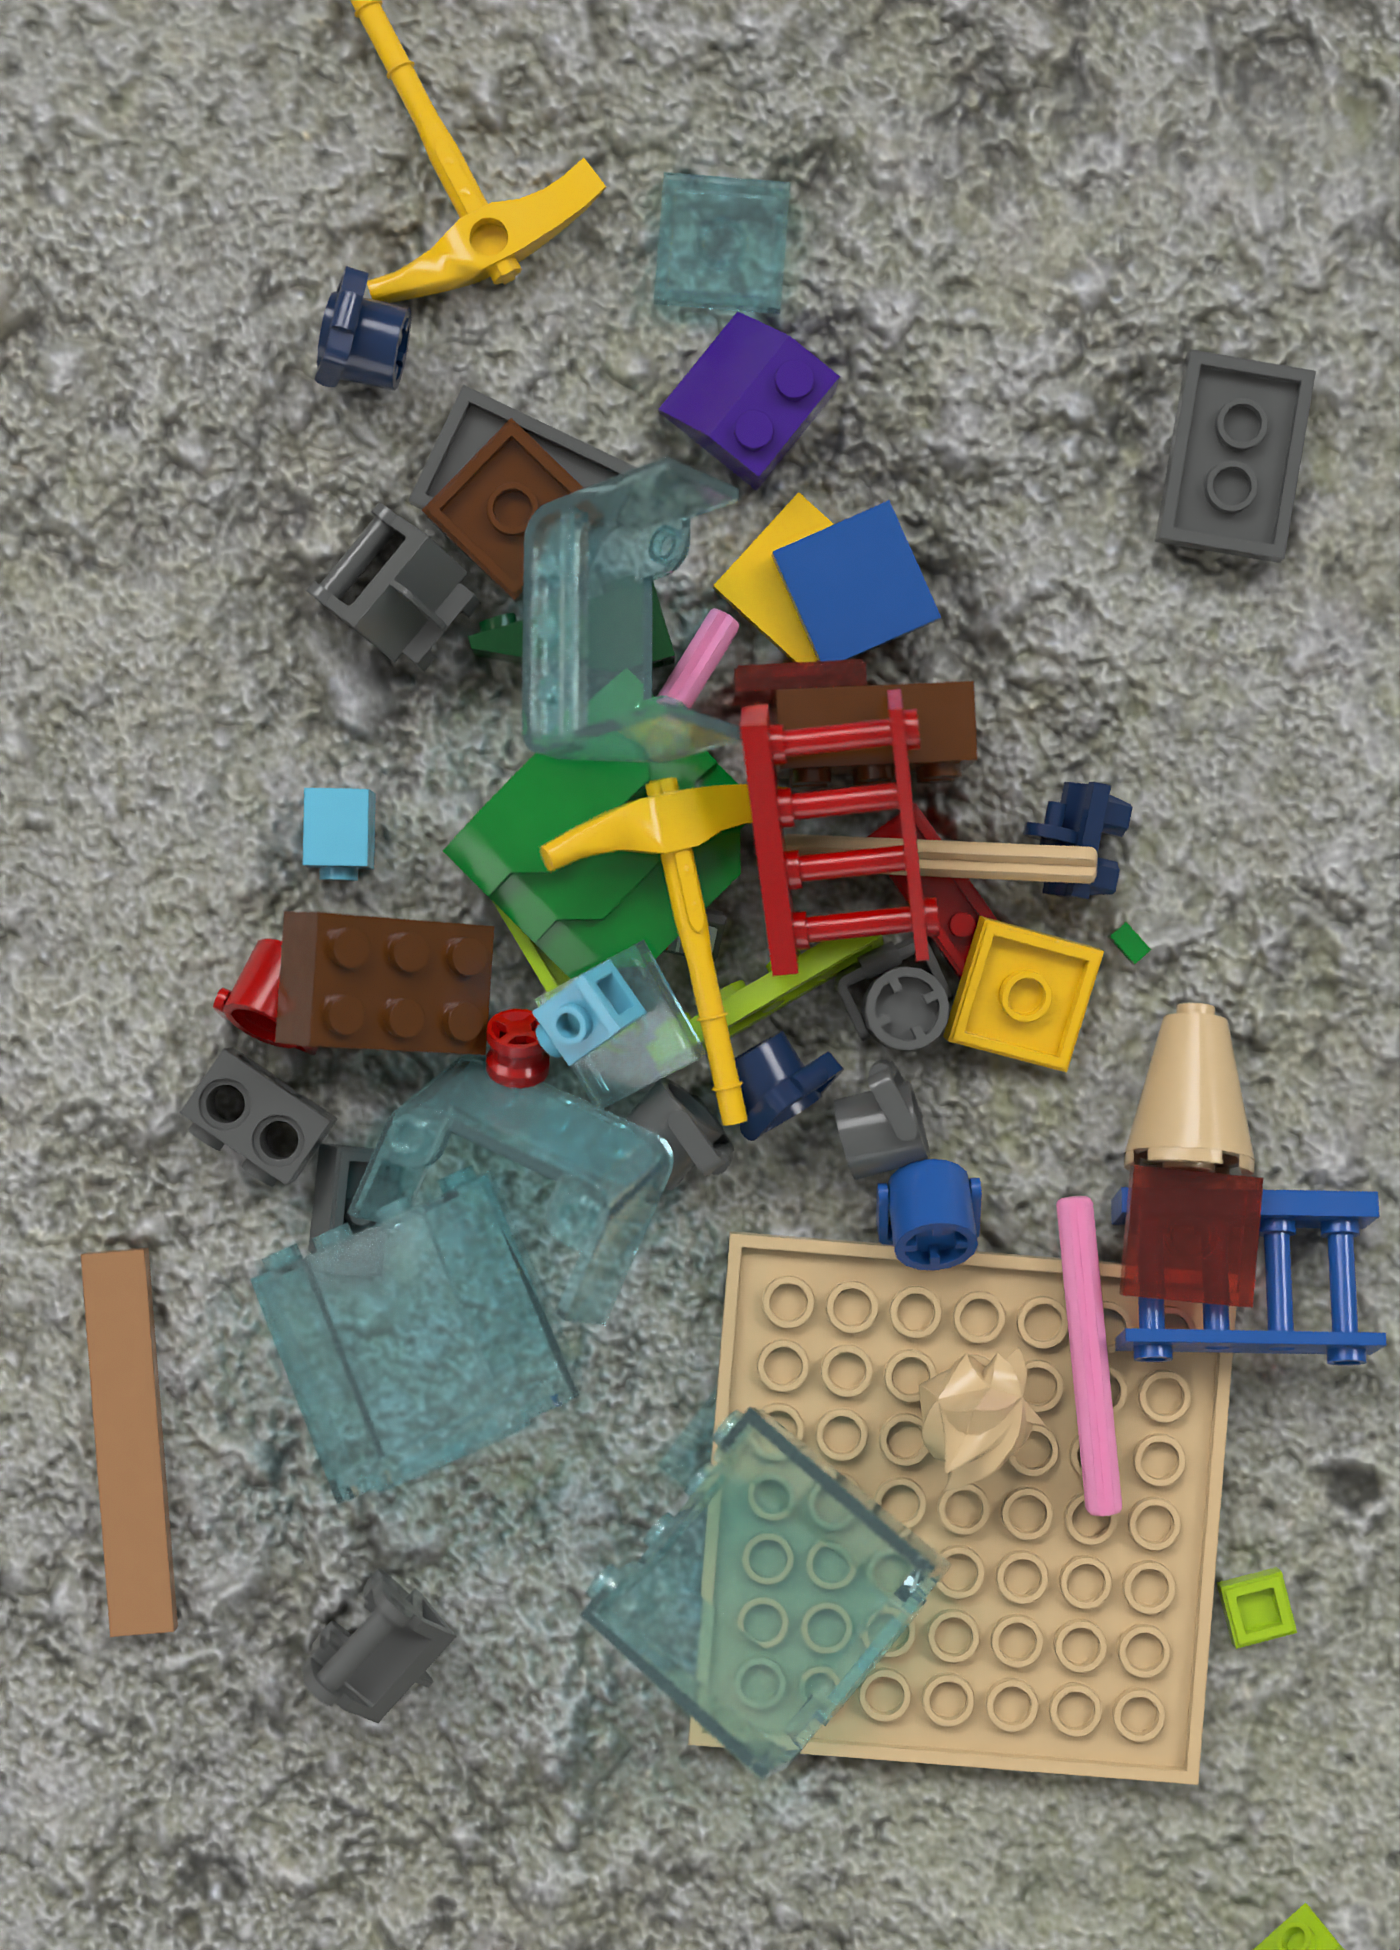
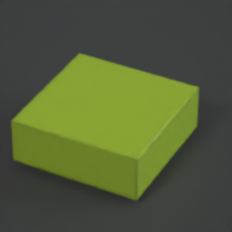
M1278 1567L1216 1582L1231 1643L1236 1649L1297 1633L1283 1574Z

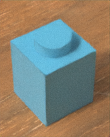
M304 788L303 865L309 868H320L319 880L358 881V869H374L376 793L370 789Z

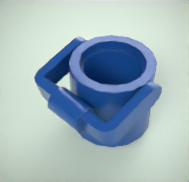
M926 1159L900 1167L890 1176L888 1183H877L876 1226L879 1242L885 1245H894L896 1258L904 1265L918 1270L935 1271L947 1269L965 1262L974 1255L978 1247L982 1197L980 1178H968L967 1171L959 1164L947 1160ZM888 1209L890 1211L891 1225H888Z

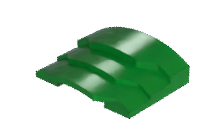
M625 669L578 711L496 792L445 847L443 852L572 981L609 959L614 966H649L679 936L660 854L617 850L580 858L556 870L549 871L541 857L540 847L608 810L630 801L648 797L645 784L652 780L677 777L679 790L738 783L672 717V714ZM746 824L722 830L701 845L692 847L705 909L741 874L740 830Z

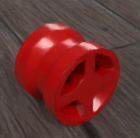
M515 1008L504 1010L492 1016L487 1024V1042L491 1049L487 1052L486 1072L489 1078L498 1085L524 1089L540 1084L549 1075L550 1056L537 1039L536 1027L540 1023L533 1015L532 1010Z

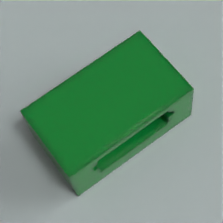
M1123 922L1107 936L1132 965H1135L1151 951L1150 947L1127 922Z

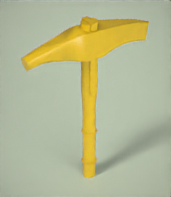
M350 0L355 9L354 16L362 22L388 72L386 77L392 80L417 128L429 160L459 216L458 221L430 250L395 272L367 280L371 299L394 303L469 286L490 277L495 285L501 283L505 285L515 280V276L522 271L519 262L558 235L584 213L607 186L587 160L582 158L561 178L540 191L520 199L491 202L488 204L458 145L440 119L414 69L415 63L409 60L382 8L383 1Z
M677 777L652 780L645 784L648 797L622 804L563 833L540 847L541 857L546 868L549 871H553L580 858L617 850L660 854L674 920L686 957L699 1015L696 1020L700 1021L710 1065L714 1084L711 1090L716 1093L722 1125L729 1126L743 1123L748 1120L741 1090L743 1082L739 1081L726 1021L728 1012H724L712 957L707 915L692 847L701 845L722 830L741 824L752 823L748 784L707 786L679 790Z

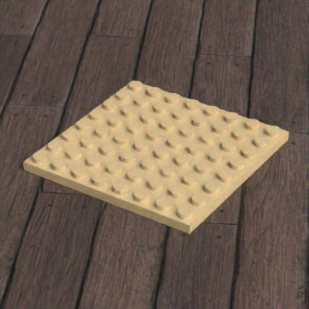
M729 1231L688 1745L1198 1785L1233 1353L1173 1352V1360L1138 1362L1134 1361L1133 1351H1115V1338L1125 1328H1139L1137 1264L1099 1261L1122 1510L1120 1513L1110 1516H1093L1085 1508L1061 1258L975 1251L974 1255L968 1260L954 1267L935 1271L918 1270L904 1265L896 1258L894 1245ZM1163 1266L1165 1329L1204 1330L1201 1269ZM1227 1271L1230 1330H1235L1239 1274ZM1019 1347L1023 1353L1027 1368V1379L1022 1397L1045 1425L1033 1424L1032 1431L1023 1446L985 1478L961 1488L945 1491L949 1473L945 1474V1462L935 1459L924 1445L922 1439L924 1423L919 1384L951 1369L966 1352L986 1367L997 1353L1006 1359Z

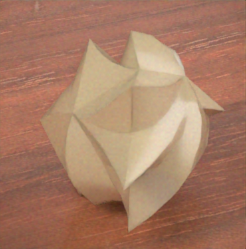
M1019 1347L1006 1359L997 1353L986 1367L966 1352L951 1369L919 1384L924 1423L922 1439L932 1456L945 1462V1474L949 1473L945 1491L961 1488L985 1478L1023 1446L1032 1431L1033 1424L1045 1425L1022 1397L1027 1379V1368L1023 1353Z

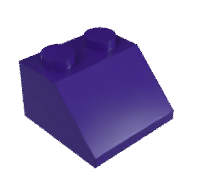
M737 311L660 406L658 412L757 491L833 397L840 376L791 336Z

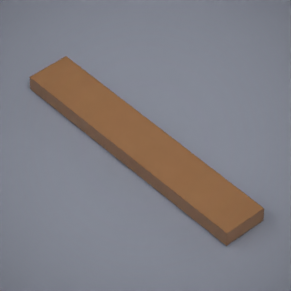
M149 1247L85 1252L81 1254L110 1637L174 1632L178 1627Z

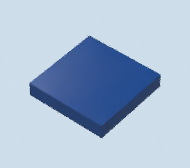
M890 500L779 548L771 554L822 671H826L939 621L941 618Z

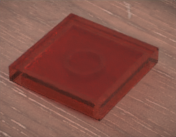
M862 659L737 665V668H734L731 681L732 705L770 704L776 690L867 686L866 662H862Z
M1130 1165L1119 1294L1123 1296L1253 1308L1264 1178Z

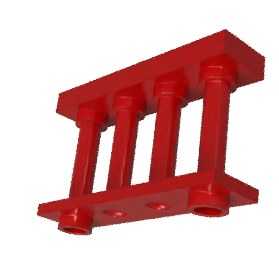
M901 689L887 690L890 719L784 731L783 724L771 725L768 704L742 707L740 730L772 976L798 974L799 950H809L810 943L913 932L916 961L929 960L927 937L940 936L936 897L923 898L907 753L908 750L921 749L917 710H903ZM893 746L897 782L792 794L791 787L779 789L776 765L787 764V757ZM900 809L904 845L804 856L799 855V850H786L784 828L795 827V820ZM907 871L910 906L807 917L806 911L794 912L792 890L803 889L802 882Z

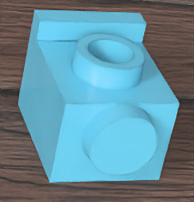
M609 959L579 976L570 985L532 1013L540 1023L536 1027V1036L542 1048L555 1058L563 1057L566 1063L571 1066L613 1038L647 1012Z

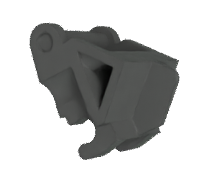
M379 502L371 511L375 518L323 581L320 584L313 581L306 591L393 662H396L402 654H405L416 666L425 672L436 659V655L431 651L432 646L460 613L469 618L481 602L470 590L461 584L468 575V572L428 535L399 515L397 516ZM396 534L404 542L353 604L347 606L341 601V598L392 536Z
M380 1568L367 1580L364 1586V1607L371 1612V1615L353 1634H350L337 1622L331 1620L313 1642L312 1652L302 1665L303 1683L316 1699L329 1707L336 1704L344 1711L376 1723L383 1719L415 1682L425 1687L431 1686L433 1680L426 1670L456 1638V1635L422 1593L415 1588L409 1594Z

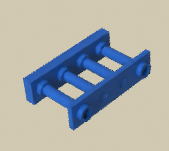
M1121 1187L1111 1199L1112 1225H1130V1233L1136 1235L1139 1328H1125L1115 1338V1351H1133L1134 1361L1138 1362L1173 1360V1352L1327 1354V1364L1350 1366L1366 1364V1355H1371L1387 1346L1386 1333L1359 1332L1354 1237L1360 1235V1229L1366 1228L1380 1217L1378 1192ZM1168 1226H1193V1234L1200 1236L1204 1330L1165 1329L1162 1234L1169 1232ZM1232 1227H1257V1235L1264 1237L1268 1331L1230 1330L1226 1235L1232 1234ZM1296 1228H1320L1321 1237L1327 1238L1332 1332L1294 1331L1290 1236L1296 1235Z

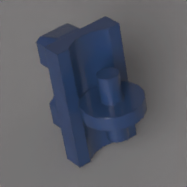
M1064 782L1061 801H1048L1044 824L1025 822L1023 836L1040 840L1039 845L1093 847L1098 854L1102 834L1112 837H1123L1129 828L1133 807L1131 804L1110 795V785L1098 782H1089L1088 784ZM1098 857L1097 876L1094 882L1089 884L1044 882L1042 893L1056 897L1089 899V895H1113L1116 892L1120 873L1118 862Z

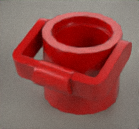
M268 938L258 940L233 990L222 987L216 995L213 1008L222 1018L230 1021L235 1027L257 1040L276 1047L295 1048L315 1056L318 1047L275 1042L282 941Z

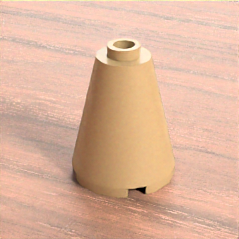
M1182 1003L1177 1005L1176 1013L1163 1017L1124 1153V1168L1130 1172L1140 1174L1141 1162L1157 1165L1156 1177L1166 1179L1229 1180V1169L1235 1167L1240 1168L1243 1179L1249 1178L1254 1174L1255 1159L1228 1020L1215 1015V1007L1212 1005Z

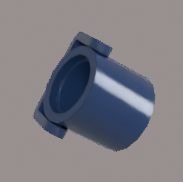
M348 266L345 267L337 290L331 293L325 308L318 343L315 381L325 387H336L339 380L342 379L395 391L400 383L408 352L411 332V309L407 306L364 298L369 273Z
M783 1031L772 1035L735 1057L739 1081L743 1082L741 1090L748 1118L747 1121L740 1123L742 1135L747 1140L754 1141L764 1133L805 1110L822 1097L823 1092L842 1073L844 1068L829 1051L804 1066Z

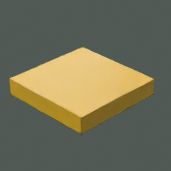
M798 492L713 585V590L806 674L818 659L771 554L779 548L834 524Z
M979 916L943 1037L952 1043L1067 1073L1104 951L1093 946Z

